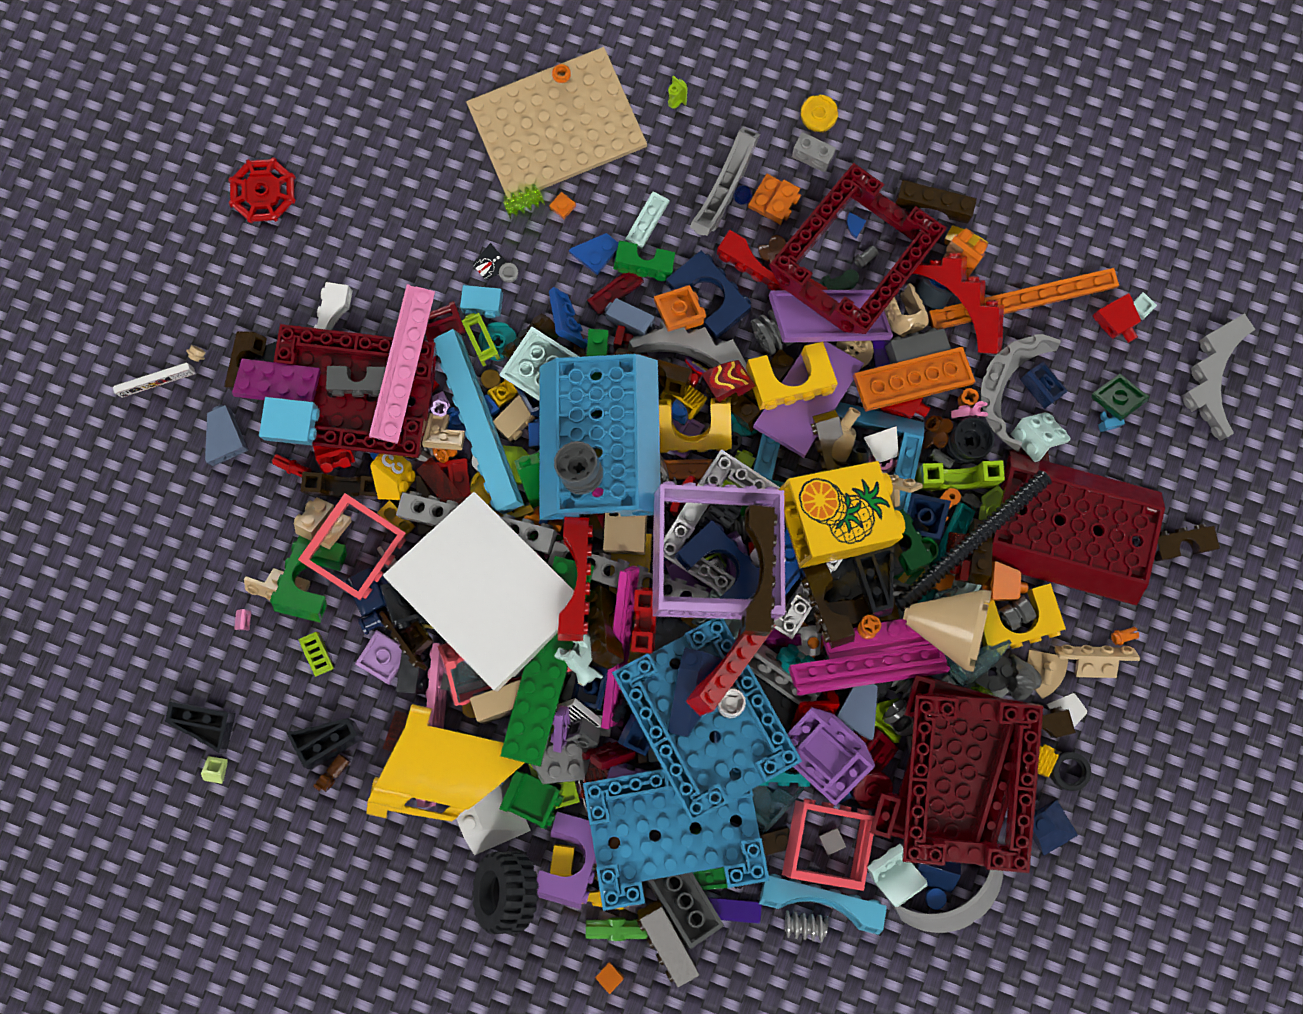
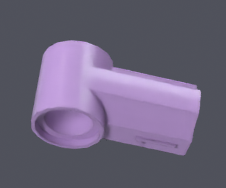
M442 391L432 396L430 410L434 415H439L440 417L446 415V411L451 405Z

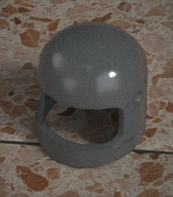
M904 699L893 703L882 717V720L889 724L895 733L900 736H908L913 733L914 717L904 715L907 701Z

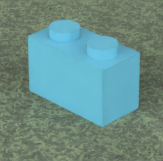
M463 285L460 308L465 315L480 313V315H484L487 318L501 316L502 290Z

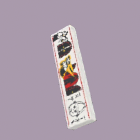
M184 363L115 385L113 390L118 396L126 397L196 373L194 367Z

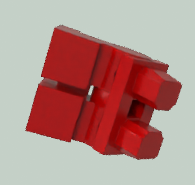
M313 446L315 458L321 471L325 474L332 472L333 468L339 466L343 468L350 467L351 463L356 462L355 451Z

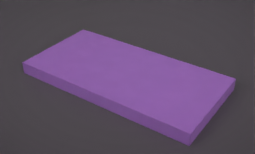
M786 290L770 291L769 299L783 342L891 340L893 336L885 311L882 312L866 334L849 333L840 330ZM874 290L822 291L839 303L846 296L854 302L855 306L861 308Z
M808 342L807 345L814 344V343H818V342ZM828 342L823 343L838 382L834 392L828 396H815L808 401L798 400L791 405L781 404L772 410H766L765 408L753 426L754 429L803 458L817 438V435H813L810 425L814 423L812 416L835 410L854 381V373L859 372L864 364ZM801 354L782 381V384L799 386L808 380V373Z

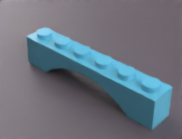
M770 874V881H765L762 884L759 900L761 905L780 909L797 902L822 903L843 913L853 922L858 930L877 935L883 931L887 906L882 905L878 900L866 901L858 895L850 894L847 896L835 889H830L829 891L821 889V886L816 884L808 886L801 884V881L796 879H781L782 877L777 874Z

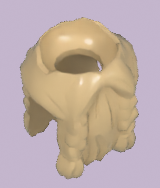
M908 284L904 292L900 294L909 315L901 314L895 297L884 310L891 331L903 338L907 334L921 331L928 326L927 311L912 284Z

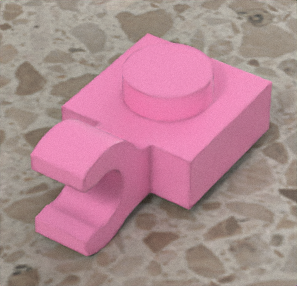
M979 401L973 408H970L968 405L959 406L958 410L951 411V418L963 421L969 418L986 417L988 413L981 412V407L987 406V403Z

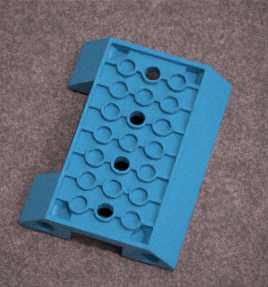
M732 768L729 776L733 780H738L741 773L737 768ZM663 769L583 783L603 911L645 903L642 881L723 867L728 888L770 881L762 838H760L752 789L696 820L695 822L701 825V832L694 835L689 830L692 823ZM733 815H738L741 818L742 823L739 827H733L730 824V818ZM656 829L661 833L659 841L653 842L649 839L651 830ZM611 837L619 838L620 846L617 849L609 847L608 841Z

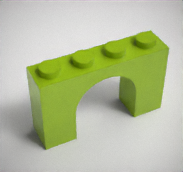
M983 461L978 466L971 468L943 469V463L922 464L916 470L914 480L923 484V488L917 491H941L950 488L957 490L991 489L1005 480L1003 461Z

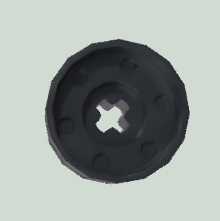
M965 419L948 433L949 438L945 445L947 455L955 459V462L958 464L974 463L992 450L995 440L993 430L982 419Z

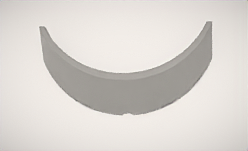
M1036 334L1007 345L1006 348L992 359L982 380L981 401L987 403V406H983L982 409L983 412L988 413V416L985 418L995 434L1017 452L1022 442L1010 438L1006 431V424L1002 420L1001 415L1002 394L1011 375L1024 362L1037 355L1057 351L1061 340L1044 334Z
M990 870L980 891L965 903L949 912L923 914L910 911L901 906L895 907L892 903L890 904L900 919L914 928L933 933L957 931L973 924L975 920L980 919L990 909L1000 891L1004 871Z

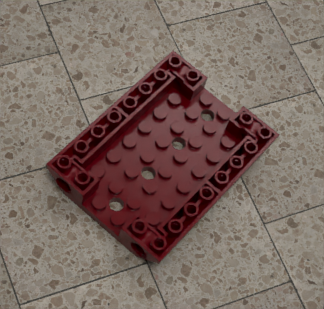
M280 324L274 363L320 368L321 374L313 401L318 406L320 415L318 421L315 422L317 434L316 439L312 442V446L419 458L423 449L422 441L428 423L436 372V343L423 341L409 396L414 397L416 402L413 406H407L398 444L369 437L378 397L374 402L367 401L368 394H364L363 397H354L352 394H344L342 397H329V391L326 390L327 366H347L351 370V380L353 382H360L366 377L367 367H386L394 337Z
M1010 451L1004 472L1005 480L1001 484V489L1004 490L1001 504L1005 503L1006 499H1010V496L1014 495L1015 491H1019L1020 487H1024L1023 484L1025 482L1028 483L1030 478L1033 479L1032 476L1034 474L1037 475L1039 470L1047 473L1052 483L1047 485L1046 489H1042L1043 491L1038 493L1037 497H1033V500L1029 501L1027 506L1024 505V515L1015 513L1013 518L1010 517L1009 522L1001 526L1000 530H996L997 532L993 534L992 562L996 561L1019 570L1021 575L1136 606L1149 585L1165 512L1162 492L1044 460L1034 462L1030 456ZM1056 515H1060L1063 518L1064 523L1062 526L1055 523L1054 518ZM1094 526H1099L1102 529L1101 536H1096L1093 533ZM1133 536H1137L1140 539L1139 547L1132 544Z

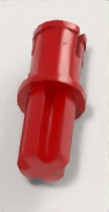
M276 454L272 459L273 465L286 470L288 474L292 473L302 478V472H311L310 468L296 463L297 461L294 459L290 460L279 454Z

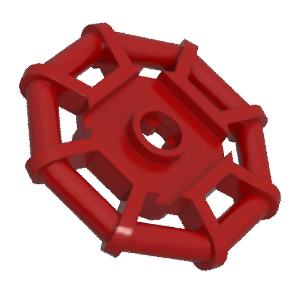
M272 157L265 160L248 159L232 177H229V205L244 216L249 223L257 221L276 222L292 204H295V175L278 163L276 158ZM267 167L266 170H257V171H255V169H254V168ZM275 169L282 177L277 178L272 174L273 170ZM250 170L251 173L249 174V177L247 179L241 180ZM286 183L287 195L281 193V184ZM239 185L242 186V195L238 196ZM261 186H264L266 189L264 193L260 194V192H257ZM279 199L284 200L274 211L272 207L278 204ZM246 201L250 204L251 208L249 211L241 205L242 202ZM257 209H268L270 213L256 214Z

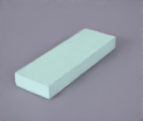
M652 192L625 240L629 243L638 244V248L643 249L669 204V199Z

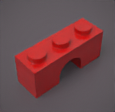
M638 587L635 589L634 597L635 625L632 631L631 652L652 653L655 649L657 616H652L653 588Z

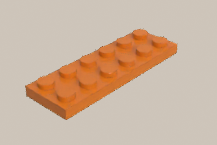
M963 347L857 372L853 375L865 412L973 385L976 382Z

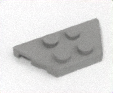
M572 740L567 741L560 753L554 752L553 743L548 742L542 766L539 767L532 764L531 766L537 771L542 784L584 780L590 759L584 760L582 753L588 751L590 747L581 748Z

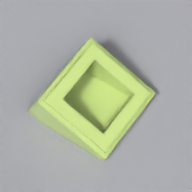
M208 756L201 772L203 780L222 784L228 759Z

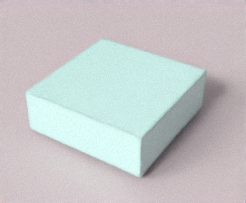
M1144 292L1134 301L1141 320L1157 306Z

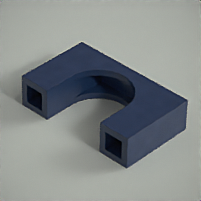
M701 250L666 279V285L673 291L688 285L692 288L696 284L708 282L716 285L722 291L724 303L704 321L703 325L710 335L717 340L750 313L752 306L748 297L742 296L738 292L739 288L737 285L726 278L723 269L717 268L713 264L712 257L708 253L704 254Z
M711 521L675 554L674 558L689 571L700 559L708 554L719 553L725 555L732 561L736 577L733 585L720 598L749 599L756 592L758 586L759 567L756 568L747 553L740 551L734 539L728 538L724 534V529L721 525Z

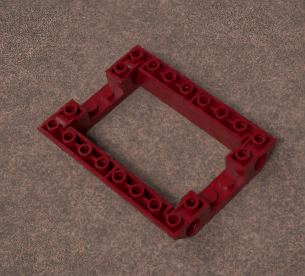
M855 163L850 166L769 266L780 287L840 330L849 333L866 334L947 228L918 207H915L911 213H908L882 195L880 192L885 184ZM852 199L913 240L861 308L855 306L854 302L846 296L840 303L809 282L813 274L805 267L799 266V263Z
M935 693L918 694L915 696L903 862L945 866V861L980 864L984 865L987 870L1030 873L1043 705L1017 700ZM934 716H942L944 719L957 720V717L995 720L1000 724L1015 723L1005 844L926 837L936 720Z

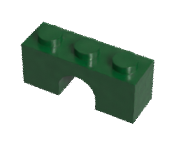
M901 509L899 511L902 513L905 521V531L902 534V540L907 543L908 550L901 553L898 561L906 575L909 576L928 567L933 560L930 550L925 548L922 543L921 534L914 529L912 518L908 513H905L904 509Z

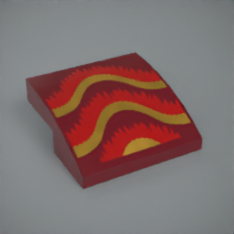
M739 360L720 364L701 374L719 403L735 392L738 396H741L755 387L754 382Z

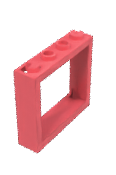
M345 493L298 560L361 601L362 598L366 599L373 590L370 588L374 581L378 582L384 574L381 570L385 564L389 566L395 558L393 552L396 548H402L407 540L404 538L406 533ZM349 504L397 535L359 591L310 560Z
M804 798L803 802L795 800L782 875L792 879L864 891L874 835L870 833L874 816L869 815V811L858 808L857 812L851 811L852 807L840 805L838 809L833 808L834 804L822 801L821 805L815 804L816 800ZM807 809L860 819L850 878L796 869Z

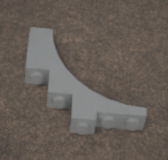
M745 127L739 130L713 189L690 225V228L695 233L708 236L711 231H715L718 228L725 209L731 202L740 179L745 174L760 137L759 133Z
M1245 313L1199 340L1200 347L1208 355V358L1197 363L1190 370L1192 371L1193 378L1200 385L1182 395L1184 405L1191 412L1197 409L1200 410L1201 417L1204 421H1207L1211 427L1212 434L1219 441L1234 434L1223 409L1221 384L1227 360L1234 348L1243 338L1255 330Z
M662 320L659 330L654 329L647 335L636 336L629 341L628 351L638 354L662 351L690 356L703 362L710 368L735 360H739L745 370L747 365L733 339L727 342L722 341L715 346L705 327L694 329L689 334L685 327L668 332Z

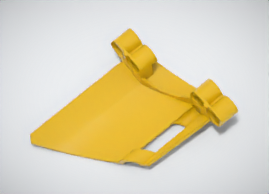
M412 704L405 729L380 777L374 778L371 795L367 801L366 814L387 819V812L393 811L453 821L464 810H469L520 768L524 762L500 756L503 742L429 726L430 723L428 722L432 708ZM411 798H417L448 805L449 807L443 813L407 806L405 803Z

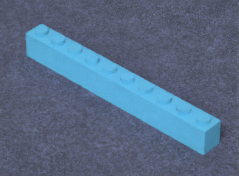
M452 329L433 339L436 343V354L440 357V367L448 378L446 383L453 392L452 400L459 408L460 413L458 416L465 425V435L471 441V452L478 460L479 465H477V468L484 477L485 490L490 493L492 499L490 504L494 511L506 514L523 506L524 503L462 336Z

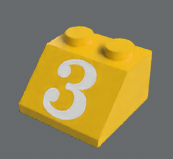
M378 454L370 464L378 499L400 500L402 492L406 493L415 481V472L412 470V465L403 456Z

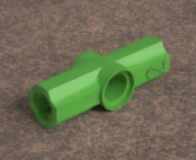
M613 917L608 918V920H586V939H607L609 941L646 939L647 932L646 930L641 931L636 921L638 919L626 920V918Z

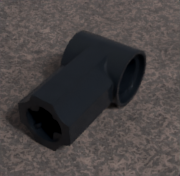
M865 439L859 445L853 447L851 466L869 463L873 457Z

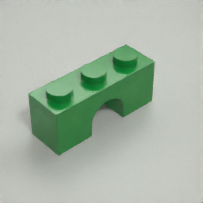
M619 240L613 266L614 270H618L621 273H633L639 277H653L658 281H665L672 274L675 252L657 248L653 259L643 260L637 254L638 244Z

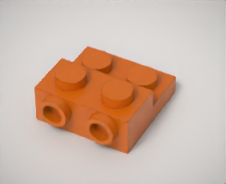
M766 174L748 204V208L781 225L783 220L787 221L792 213V210H790L792 205H797L800 200V188L786 180L782 182Z
M690 285L654 296L655 305L668 332L685 327L687 330L704 324V318H706L705 310L703 307H700L698 295L695 291H692Z

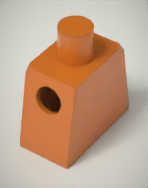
M994 561L992 562L991 577L982 586V590L992 591L990 601H1011L1019 599L1020 593L1026 594L1028 584L1021 582V572L1019 570Z

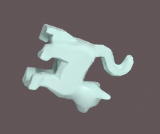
M589 633L588 635L584 634L583 641H572L576 644L569 652L559 648L554 655L557 659L565 660L569 669L576 673L578 684L581 686L592 682L596 677L603 678L602 674L589 667L592 661Z

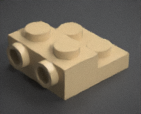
M318 497L314 501H308L305 506V512L302 515L298 514L294 519L296 534L312 541L333 511L334 505ZM342 514L321 546L330 550L351 523V517Z

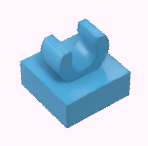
M1104 411L1100 414L1103 422L1098 424L1100 432L1119 428L1125 424L1124 419L1122 421L1118 420L1112 414L1111 418H1108Z

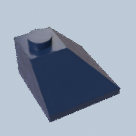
M912 493L907 513L912 518L914 529L919 531L922 538L941 540L951 503L950 500Z
M1057 799L1035 811L1032 838L1043 856L1078 836Z

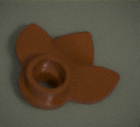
M774 235L771 237L769 245L758 246V253L763 260L771 263L786 245V242L782 236Z
M940 416L929 417L925 423L927 430L924 433L923 449H927L932 444L938 448H944L948 442V433L954 429L953 422Z

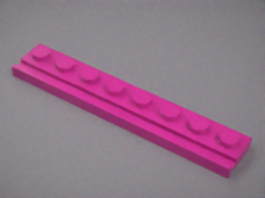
M630 566L619 573L613 633L622 643L624 661L608 670L601 728L610 729V726L613 727L618 724L612 721L611 718L614 714V707L621 700L620 695L622 691L612 672L627 665L629 660L634 620L635 589L638 587L640 567Z
M903 619L881 623L880 631L872 639L862 638L857 628H853L855 632L854 642L831 649L829 642L825 643L823 639L829 659L925 646L931 643L906 625L907 620Z
M925 645L790 665L788 670L794 687L797 689V695L915 678V675L929 676L948 673L950 667L946 664L947 660L944 653L933 645Z

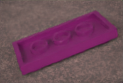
M242 359L232 394L234 397L265 400V397L313 402L321 371L320 368Z

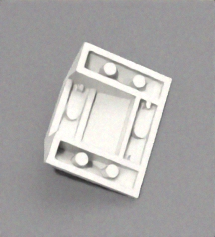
M509 777L503 784L496 787L469 810H464L456 818L463 837L474 855L531 831L526 819L499 809L511 783Z

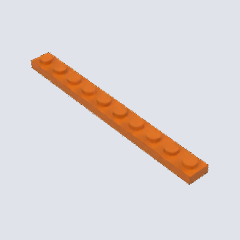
M1110 268L986 297L985 303L989 300L998 301V304H1004V314L1115 289L1119 286L1115 269ZM962 303L928 312L932 328H937V330L973 322Z

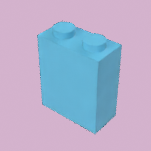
M265 397L259 437L266 441L312 446V442L316 439L317 434L315 422L318 421L320 415L318 406L313 402Z

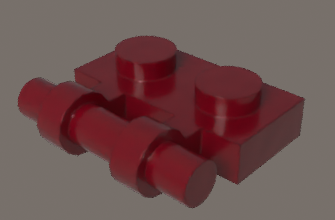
M617 741L613 743L607 742L601 747L589 748L588 751L582 753V758L584 760L590 759V763L600 770H608L610 767L625 764L627 761L635 759V751L622 744L619 745Z

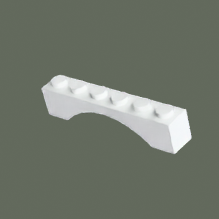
M326 282L325 288L321 290L322 303L317 310L318 323L315 324L314 328L332 330L339 318L349 310L353 292L349 285Z

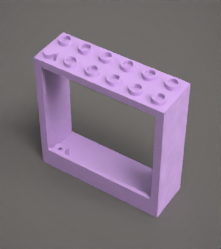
M663 482V484H660L654 493L652 616L741 619V613L751 602L748 599L663 596L664 502L775 507V514H777L778 520L776 527L774 526L777 543L776 547L773 548V555H776V566L773 568V576L776 577L775 588H772L775 606L771 611V618H774V621L785 615L784 490H778L777 487L757 489V486L737 488L736 485L716 487V484L696 486L695 483L675 485V482Z

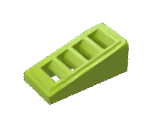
M314 632L298 639L315 677L334 669L320 632ZM316 640L317 643L308 646V642ZM317 647L320 648L319 651L311 654L310 650H313ZM323 655V658L314 661L313 658ZM326 661L327 665L317 669L316 665Z

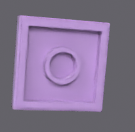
M376 630L355 664L390 685L399 671L402 653L399 646L401 644Z

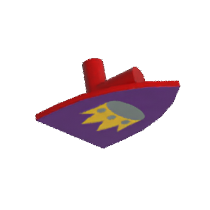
M686 356L685 362L695 371L691 376L690 382L691 387L695 388L702 376L701 374L710 368L694 358Z

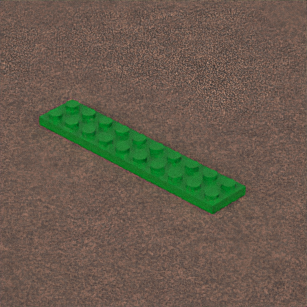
M555 556L552 569L575 590L578 577L575 561ZM591 565V575H586V582L591 583L595 568L593 565ZM558 633L524 667L500 755L502 757L539 767L542 766L568 669L565 660L557 659L554 655L559 648L569 652L574 647V642L558 640Z

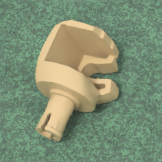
M853 407L849 408L842 420L840 419L843 435L836 440L832 448V457L840 462H846L856 439V431L852 425L861 414Z

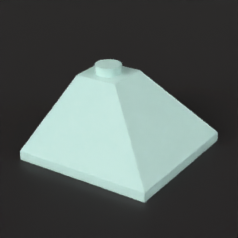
M531 327L499 376L540 401V366L555 358L579 356Z

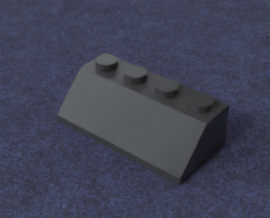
M692 872L646 881L656 899L660 900L686 948L692 949L724 926Z

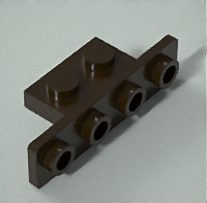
M382 610L379 614L383 618V625L389 630L391 629L390 635L394 640L400 642L399 648L410 657L408 661L415 668L419 666L426 670L428 667L419 655L434 641L425 628L417 621L410 623L411 626L399 630V627L393 629L389 615Z

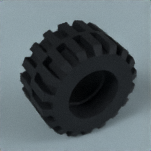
M709 504L696 524L695 529L701 531L707 524L713 521L721 525L724 529V534H726L737 519L742 505Z

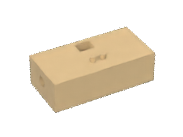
M605 513L604 552L645 555L647 516L621 517L620 513Z
M521 680L507 684L499 691L491 690L471 697L470 701L477 722L487 724L511 715Z

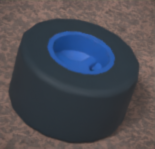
M925 276L921 278L915 289L923 304L934 309H943L953 294L944 285Z

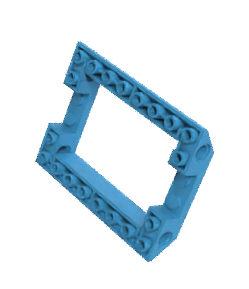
M839 402L835 410L841 420L850 407L860 412L861 415L856 419L853 426L877 432L897 426V436L901 437L903 435L898 446L899 455L894 475H898L902 479H915L924 439V422L875 410L865 412L862 407ZM762 433L753 470L777 486H782L784 482L772 480L780 443ZM900 490V506L895 507L894 511L904 509L905 513H907L911 493Z

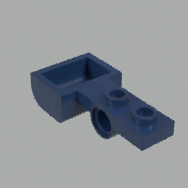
M365 569L345 581L346 584L359 591L373 569ZM383 575L378 582L374 581L370 588L373 590L366 599L362 598L360 601L352 596L362 617H366L372 614L373 611H378L386 606L380 585L389 582Z
M632 712L617 742L646 756L651 746Z

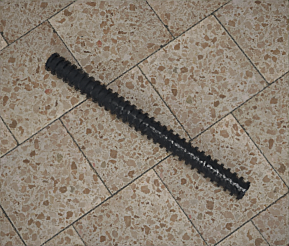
M1041 470L1037 472V475L1034 474L1032 476L1033 479L1030 478L1028 483L1025 482L1023 484L1024 487H1020L1019 491H1015L1014 495L1010 496V499H1006L1005 503L1000 505L1001 507H997L996 511L988 515L987 520L984 519L982 524L979 523L977 525L978 528L975 527L973 532L970 531L968 533L969 536H965L964 540H960L959 544L954 546L955 548L950 549V553L947 552L945 557H941V561H936V565L933 564L931 566L932 569H927V573H923L922 578L918 577V581H914L913 585H909L908 590L905 589L903 594L900 593L899 598L894 599L897 607L905 612V608H910L911 604L918 603L917 600H921L922 596H926L927 591L930 592L932 587L935 588L936 583L939 584L941 582L940 579H945V575H949L950 571H954L955 567L960 565L959 563H963L964 558L967 559L969 554L972 555L974 553L973 550L976 551L978 546L981 547L983 545L982 542H986L987 538H991L992 534L997 532L996 530H1000L1001 526L1009 522L1010 517L1013 518L1015 513L1018 514L1020 512L1019 509L1022 510L1024 505L1027 506L1029 501L1033 500V497H1037L1038 493L1043 491L1042 489H1046L1047 485L1052 483L1049 475Z

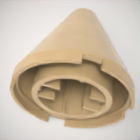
M983 589L911 604L910 608H905L903 620H907L906 625L964 670L974 672L989 606L983 602H990L992 591Z

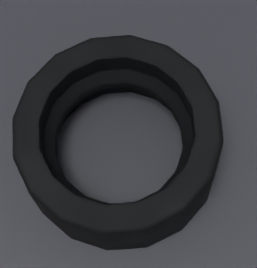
M1074 752L1058 754L1059 757L1050 774L1053 783L1059 788L1068 791H1078L1086 787L1092 774L1091 766L1087 759L1081 754ZM1068 759L1078 762L1082 770L1081 778L1077 782L1070 784L1061 779L1058 771L1060 764Z

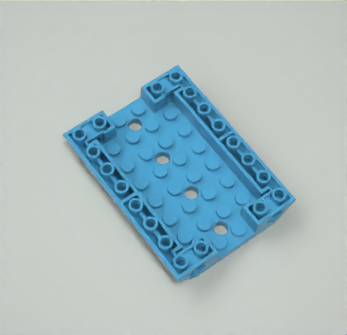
M638 354L555 358L541 365L540 520L564 519V517H580V514L620 513L621 517L654 515V493L661 484L658 360ZM595 372L602 374L601 379L597 381L592 380L591 376ZM595 410L603 412L602 416L598 419L592 418V413ZM581 441L589 444L594 450H603L602 456L598 458L603 467V479L597 487L603 489L602 496L594 497L592 492L578 495L564 487L554 468V458L558 450L565 444Z
M713 618L685 633L683 637L651 654L647 653L612 672L691 823L802 762L749 664L730 688L739 690L745 697V708L739 716L726 718L720 714L718 707H716L713 712L702 715L688 738L668 733L679 669L674 670L670 667V660L676 658L681 662L685 647L724 659L735 643V639L724 619ZM712 731H717L720 734L721 739L718 743L710 741L709 734ZM732 768H737L740 771L741 776L738 780L730 778L729 772Z

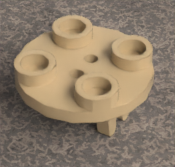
M838 341L836 343L838 349L864 363L862 368L868 365L873 357L874 349L871 341Z

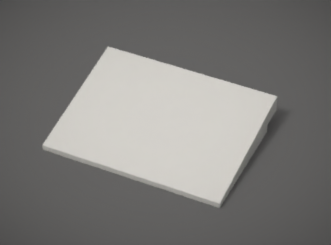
M475 492L467 497L383 574L388 582L494 691H499L511 677H515L558 633L559 613L566 607L574 593V590Z

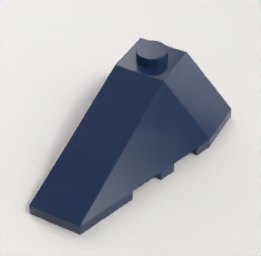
M685 647L677 676L668 733L687 738L690 736L702 715L699 716L686 700L696 686L723 660L722 658Z

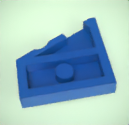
M605 233L571 248L569 254L598 275L616 254L618 242Z

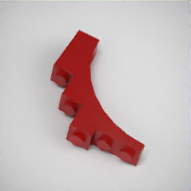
M959 252L949 253V256L944 257L943 261L930 260V263H923L922 260L912 274H919L934 279L958 297L973 321L977 336L978 353L998 354L1002 351L1004 304H998V301L989 300L985 303L986 280H979L977 276H970L966 279L967 256H961Z

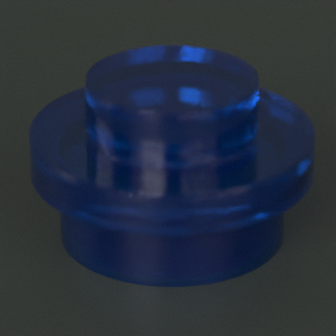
M744 185L737 187L733 195L734 201L740 205L747 204L752 198L750 189Z

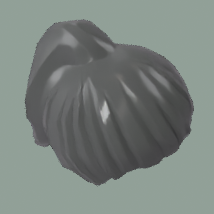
M1011 654L1013 674L1007 689L1012 698L1024 700L1041 686L1042 677L1032 665Z

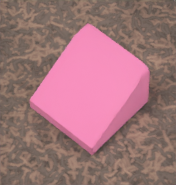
M245 609L236 611L235 630H250L251 611Z

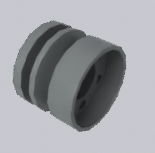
M773 309L768 311L769 319L762 314L759 316V320L757 318L751 320L755 338L769 356L774 355L776 350H782V338ZM783 342V343H784L786 346H789V345H791V344H793V343H795V342Z
M581 441L570 442L558 450L554 458V468L564 487L570 492L578 495L588 494L601 484L603 467L594 449L589 444Z

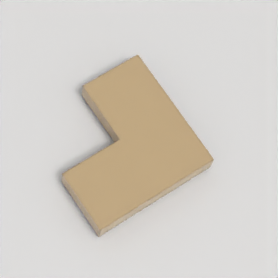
M430 413L422 445L426 448L462 450L465 431L447 430L450 420L449 415L446 414L440 417Z

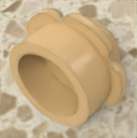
M191 345L190 349L186 350L189 354L188 357L194 361L199 362V360L205 359L204 355L206 352L199 347Z

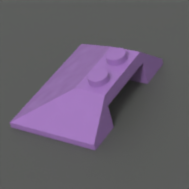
M812 707L787 733L802 760L801 763L793 767L835 806L875 767L865 742L832 713Z

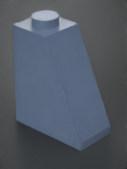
M617 298L613 303L609 302L605 309L606 320L616 326L626 327L625 331L634 337L647 335L655 328V317Z
M226 405L216 406L212 409L213 411L207 413L205 460L211 466L249 451L233 412Z
M875 684L851 687L835 715L852 731L868 740H872L874 737L878 686Z

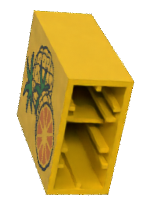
M879 461L789 478L778 489L784 490V519L799 568L854 557L891 547L903 538L905 521L900 511H894L890 498L893 491L892 481L887 473H882Z

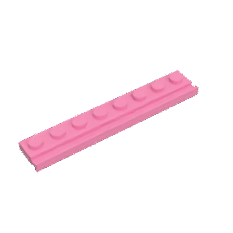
M409 284L406 286L369 433L371 438L398 444L435 291L413 287Z
M433 643L430 650L431 666L428 670L429 687L426 690L427 707L432 708L428 723H430L429 726L444 729L447 690L440 689L444 669L437 647L443 644ZM416 798L417 807L436 806L435 802Z

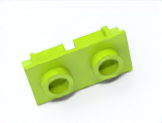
M673 75L672 84L668 88V105L670 108H677L681 103L686 106L687 85L682 79H677Z

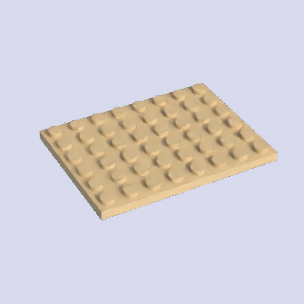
M604 47L561 63L569 67L571 71V77L565 83H558L553 79L552 70L554 67H551L466 101L508 202L647 147V142ZM559 73L558 76H564L565 74Z

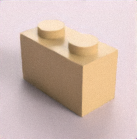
M518 395L493 422L496 429L511 442L513 439L517 440L523 434L522 430L528 426V423H534L533 420L537 418L529 413L521 397Z

